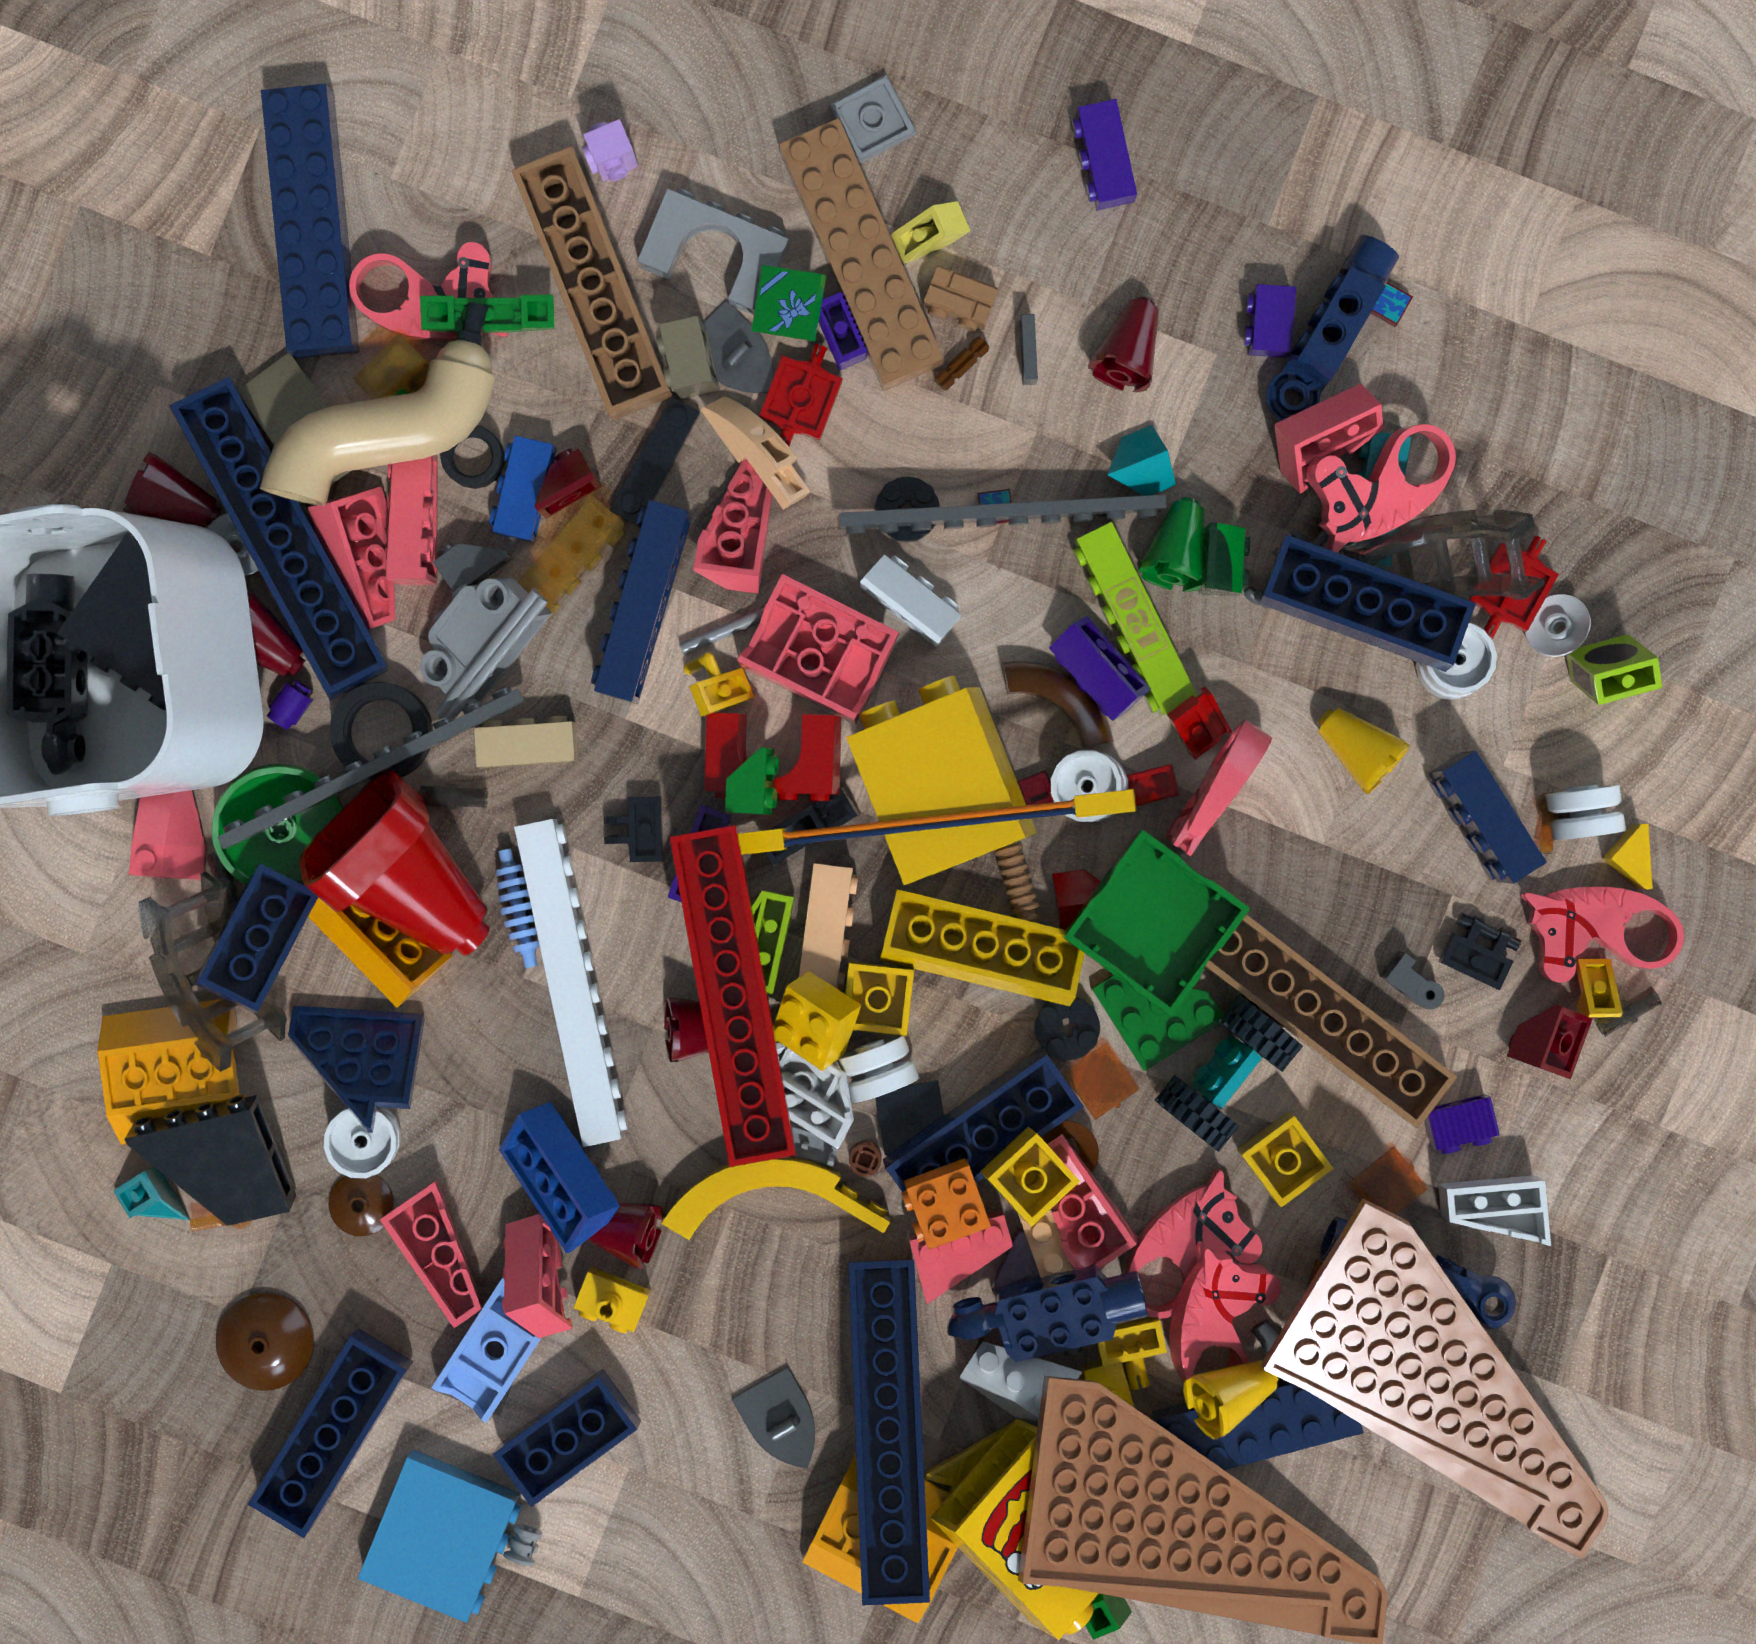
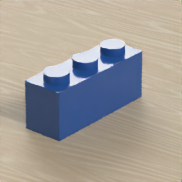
M516 435L514 436L513 443L507 444L504 461L508 462L506 474L500 475L497 485V493L501 494L498 507L493 506L489 524L493 526L492 531L497 535L535 543L541 514L534 505L548 469L555 460L557 448L553 444Z

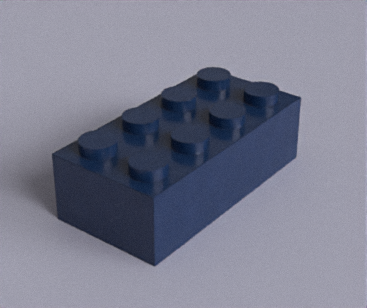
M1477 751L1460 752L1428 773L1432 779L1429 782L1432 790L1439 798L1444 797L1450 807L1447 809L1449 817L1457 826L1461 824L1467 833L1464 837L1467 845L1474 853L1479 852L1485 862L1482 864V868L1492 881L1496 879L1500 883L1514 884L1547 863Z
M261 863L255 866L193 984L252 1013L258 1012L318 896L306 886Z
M602 1368L501 1442L493 1452V1456L528 1504L533 1507L638 1430L641 1419Z

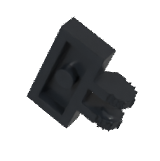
M662 796L628 797L629 816L604 817V824L608 825L629 823V836L608 835L604 837V844H629L630 862L663 861Z

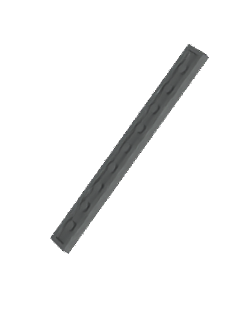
M1166 495L843 512L839 513L837 520L838 530L846 529L847 535L865 534L866 528H879V533L898 532V526H911L912 531L931 530V525L944 524V529L964 528L963 523L976 522L977 527L983 528L996 526V521L1009 520L1010 526L1029 524L1028 519H1041L1042 524L1060 523L1061 517H1073L1074 522L1092 521L1094 515H1106V520L1125 519V514L1138 513V518L1157 517V512H1161L1167 507Z
M506 687L492 694L494 700L483 706L478 701L462 709L464 715L455 720H452L451 716H447L433 723L432 725L435 730L425 735L422 734L421 730L403 738L405 744L394 750L389 745L374 752L375 759L364 765L361 760H358L344 767L345 774L336 779H333L332 775H328L314 782L315 789L305 794L300 789L283 798L285 804L275 809L270 804L253 812L255 819L245 824L239 819L223 827L225 833L217 837L222 848H230L525 702L520 690L512 691L510 687Z

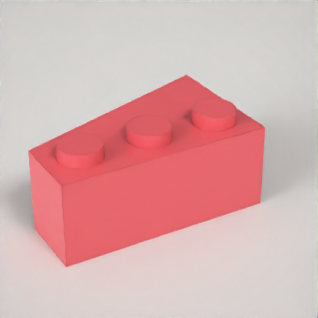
M1003 1209L986 1213L991 1225L990 1228L928 1250L925 1240L918 1242L915 1233L909 1235L910 1246L927 1304L1013 1247Z

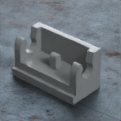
M791 1122L796 1147V1155L791 1157L833 1167L837 1149L800 1125Z

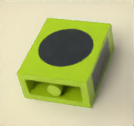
M1629 634L1579 647L1566 655L1570 681L1597 705L1663 688L1658 657Z

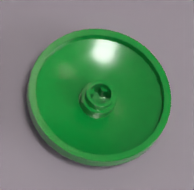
M268 764L243 773L228 785L220 796L214 810L212 839L221 863L236 879L246 885L255 866L261 863L304 885L299 859L316 834L343 809L337 795L230 848L223 849L217 837L224 834L223 827L241 819L245 824L255 819L253 812L271 804L273 809L285 804L283 798L301 789L303 794L315 789L313 783L321 779L320 776L295 765Z

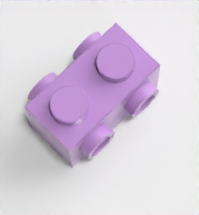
M620 119L609 124L607 122L597 123L588 129V133L583 134L587 145L581 148L592 173L599 172L603 181L608 179L611 182L618 181L628 175L627 171L639 167Z

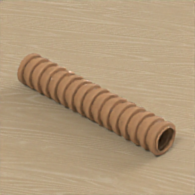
M1017 841L994 851V854L999 856L997 865H1001L1000 875L1005 877V880L1002 882L1008 888L1005 890L1006 895H1010L1008 903L1013 906L1011 914H1015L1018 919L1033 922L1039 920L1042 917V913L1037 911L1039 903H1035L1034 900L1037 895L1032 893L1031 889L1034 887V884L1029 882L1028 878H1031V874L1026 872L1028 864H1024L1023 861L1026 856L1024 853L1021 854L1020 850L1023 848V845Z

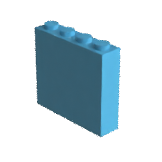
M412 1450L406 1458L358 1579L467 1623L472 1613L478 1615L485 1596L480 1594L484 1583L490 1585L498 1566L492 1564L496 1553L503 1554L510 1535L505 1534V1530L509 1522L515 1524L522 1505L517 1504L521 1493Z

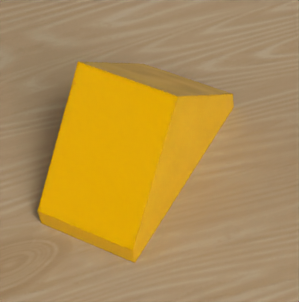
M1632 824L1602 859L1636 889H1653L1649 824Z

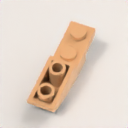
M726 396L701 409V412L738 463L745 459L748 460L783 510L803 499L811 492L792 466L798 459L782 438L755 413Z
M1050 1209L1032 1227L1019 1215L1041 1278L1073 1270L1071 1263L1063 1252L1052 1210Z

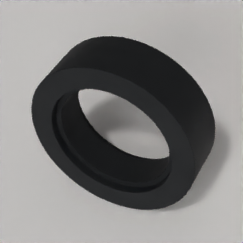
M385 682L368 683L353 689L339 702L331 719L330 739L336 756L345 767L358 760H361L363 765L370 762L358 753L351 736L353 720L365 705L377 700L393 701L400 705L408 714L412 724V734L421 730L422 734L425 735L433 731V725L424 703L411 691ZM430 749L390 769L394 770L402 778L412 773L422 764Z

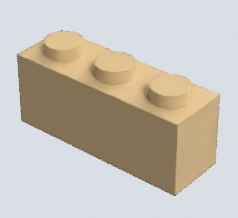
M567 716L547 717L548 723L535 724V718L515 719V725L502 726V720L485 721L482 723L483 728H474L476 767L489 768L578 762L576 723L572 721L567 722Z

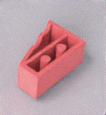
M1360 383L1274 424L1281 474L1300 494L1308 489L1306 485L1308 482L1307 469L1314 459L1329 455L1339 458L1346 452L1351 455L1383 430L1381 403Z
M540 1214L506 1224L505 1238L503 1240L505 1267L503 1268L504 1297L502 1299L504 1314L538 1338L573 1329L571 1318L565 1319L562 1299H566L568 1296L566 1288H560L557 1269L563 1268L559 1242Z

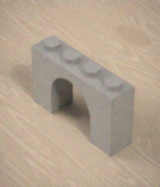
M677 188L675 192L667 189L637 260L639 267L671 280L680 255L692 237L705 231H719L728 234L736 240L743 251L742 265L728 297L729 304L754 315L762 265L781 267L789 248V240L784 237L785 233L773 226H767L764 229L754 225L755 220L744 214L737 213L735 217L725 213V208L715 202L707 201L704 204L694 200L695 196L686 190Z

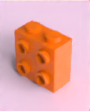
M966 1158L904 1180L907 1191L901 1192L907 1211H915L918 1221L912 1223L918 1242L925 1240L928 1250L991 1227Z

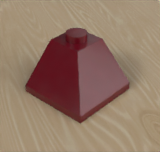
M569 448L559 453L555 457L556 462L551 464L534 505L536 510L545 519L602 487L579 448L575 451Z
M1556 1004L1517 1026L1515 1033L1509 1041L1507 1057L1571 1079L1593 1018Z

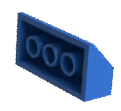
M551 1102L522 1112L517 1116L499 1151L567 1254L606 1226L620 1205L614 1193L608 1189L600 1177L596 1166L590 1162L582 1150L580 1142L574 1138L566 1126L562 1115L556 1111Z

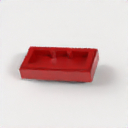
M1173 764L1127 775L1128 790L1134 789L1136 807L1180 795Z

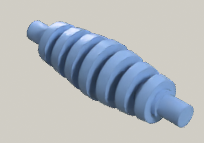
M511 848L498 851L501 869L496 870V877L504 876L505 881L497 883L498 890L507 888L508 894L498 896L499 903L510 901L511 906L500 909L501 916L513 914L514 919L505 921L504 925L506 928L516 927L517 932L508 934L510 940H519L520 945L513 946L514 952H520V955H522L525 969L538 966L535 951L540 945L539 940L532 942L531 936L537 934L536 928L529 929L528 923L534 922L533 915L526 916L525 910L532 909L531 903H523V898L529 896L528 889L520 890V885L526 884L525 877L518 878L517 872L524 870L522 864L516 865V862H514Z

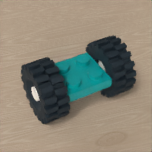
M1237 995L1218 1019V1022L1236 1037L1230 1034L1227 1039L1222 1040L1217 1045L1214 1056L1207 1064L1197 1070L1194 1081L1191 1083V1086L1199 1091L1202 1096L1174 1075L1154 1100L1218 1152L1239 1128V1125L1213 1104L1222 1110L1261 1061L1262 1057L1283 1072L1303 1047L1302 1044L1239 995Z

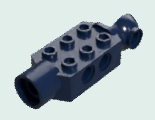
M1360 235L1338 275L1333 279L1324 294V297L1328 299L1327 303L1322 301L1319 308L1317 307L1307 325L1312 327L1311 331L1306 330L1303 336L1299 338L1292 350L1293 355L1288 360L1282 373L1276 375L1269 383L1266 392L1267 405L1271 413L1282 421L1320 402L1322 391L1338 371L1386 287L1388 277L1399 259L1398 253L1386 243L1368 235ZM1340 307H1343L1347 313L1341 311ZM1323 334L1327 335L1331 342L1326 341ZM1291 390L1298 394V405H1290L1286 402L1284 398L1286 391Z
M1338 1216L1333 1218L1321 1244L1320 1259H1326L1347 1225L1348 1220ZM1436 1256V1261L1484 1329L1500 1328L1510 1321L1515 1313L1516 1298L1508 1282L1496 1276H1481L1465 1267L1456 1265V1262L1446 1257ZM1497 1297L1498 1303L1496 1308L1492 1311H1485L1484 1306L1487 1299Z
M1091 1265L1001 1287L995 1302L983 1304L980 1297L960 1300L953 1305L954 1313L949 1319L947 1333L949 1336L971 1340L985 1336L991 1329L999 1327L1007 1355L1015 1362H1020L1112 1340L1116 1324L1148 1317V1310L1137 1271L1107 1278L1096 1265Z

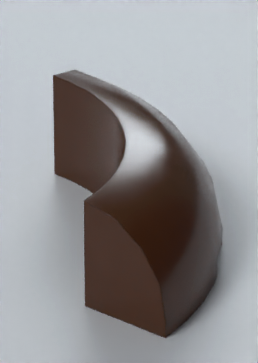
M1029 661L1002 662L1007 694L1033 695L1055 704L1074 725L1082 748L1114 742L1106 715L1099 710L1093 698L1078 686L1076 679L1054 667Z

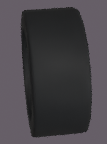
M477 425L466 439L478 438L486 442L490 447L492 459L486 471L475 476L465 475L459 471L454 462V452L458 444L448 451L440 453L442 467L447 475L462 487L472 489L487 487L496 481L503 471L505 462L504 449L498 438L483 426Z

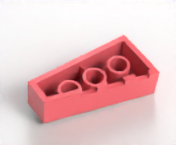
M433 455L424 459L388 464L387 472L388 478L391 479V492H388L387 506L390 513L387 528L386 579L398 585H437V568L432 562L437 559L438 456Z
M437 1179L386 1214L380 1221L448 1321L455 1328L480 1311L483 1307V1302Z

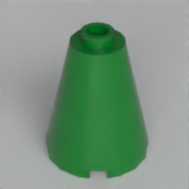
M1182 497L1180 500L1172 503L1139 565L1138 573L1142 572L1141 577L1145 581L1168 590H1172L1173 585L1183 586L1182 592L1197 591L1202 587L1204 570V508L1199 505L1200 503L1196 499Z

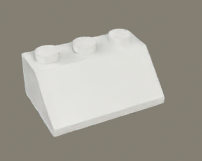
M884 554L860 581V588L937 648L961 618V614L957 612L960 607L947 596L940 599L932 592L934 586L919 575L915 579L906 572L909 566L897 556L893 555L890 559Z

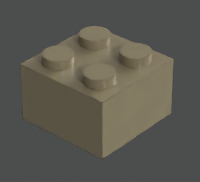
M698 315L659 324L661 334L656 335L660 354L664 355L668 363V367H664L663 371L668 387H671L672 392H676L682 399L720 391L707 330Z

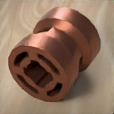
M869 1140L858 1141L854 1144L849 1155V1164L854 1173L865 1177L876 1173L881 1166L882 1160L880 1148Z

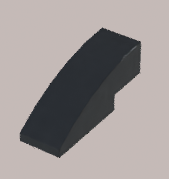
M844 786L840 788V795H830V801H818L772 829L785 828V831L792 832L842 826L861 813ZM811 843L789 845L786 850L764 853L773 866Z

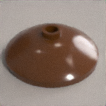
M255 1293L237 1301L222 1317L216 1333V1351L223 1369L234 1381L253 1390L269 1391L290 1384L306 1369L314 1350V1332L308 1316L293 1300L276 1293ZM256 1341H261L264 1344V1351H258L255 1348Z

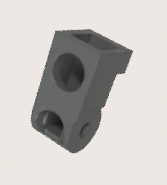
M1399 951L1379 977L1416 1005L1425 1009L1438 1008L1444 1000L1443 988L1434 981L1424 979L1411 969L1416 960L1407 953Z

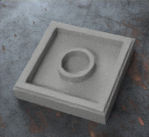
M887 75L829 104V109L834 118H839L859 165L917 135Z

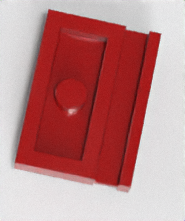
M1205 686L1201 688L1202 693L1196 698L1192 695L1167 714L1187 752L1194 760L1220 742L1219 737L1227 732L1228 735L1232 733L1212 693Z

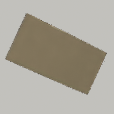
M289 353L237 390L274 445L290 425L309 413L329 407L299 363ZM350 471L342 472L336 475L332 480L331 485L339 479H341Z

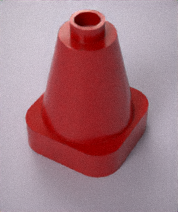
M388 769L371 780L316 834L304 849L299 859L303 883L335 912H339L352 905L440 954H448L456 949L463 956L468 955L479 947L489 933L490 927L483 921L487 910L486 905L430 825V816L421 795L394 770Z

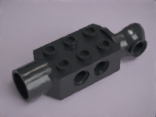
M27 574L25 604L8 613L6 713L20 721L47 722L46 733L41 744L42 757L47 763L50 772L54 775H59L68 771L74 763H81L85 756V740L82 734L75 733V723L87 716L88 653L83 650L79 654L73 652L61 644L64 637L57 634L74 609L75 577L60 574Z

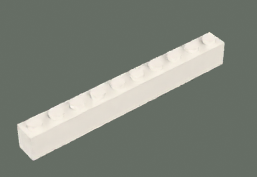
M549 819L514 827L582 1145L587 1147L622 1139L624 1130L628 1129V1122L625 1111H619L617 1098H621V1089L618 1079H612L610 1067L615 1065L611 1047L605 1046L603 1035L608 1034L605 1016H599L596 1003L601 1002L598 984H592L590 971L594 970V963L591 952H585L583 939L587 938V930L584 920H578L576 907H580V898L577 888H571L569 876L574 875L570 856L564 855L562 844L567 843L563 824L558 825L557 819Z

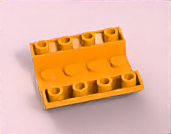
M218 999L102 1016L97 1054L106 1117L121 1145L126 1144L125 1137L133 1123L143 1117H152L154 1119L178 1109L183 1110V1112L193 1110L208 1102L219 1104L240 1095L231 1031L237 1030L234 1003L226 999Z
M855 1454L802 1563L862 1594L857 1462ZM924 1479L931 1603L958 1547L930 1519L951 1493ZM930 1603L886 1604L883 1606L919 1623Z

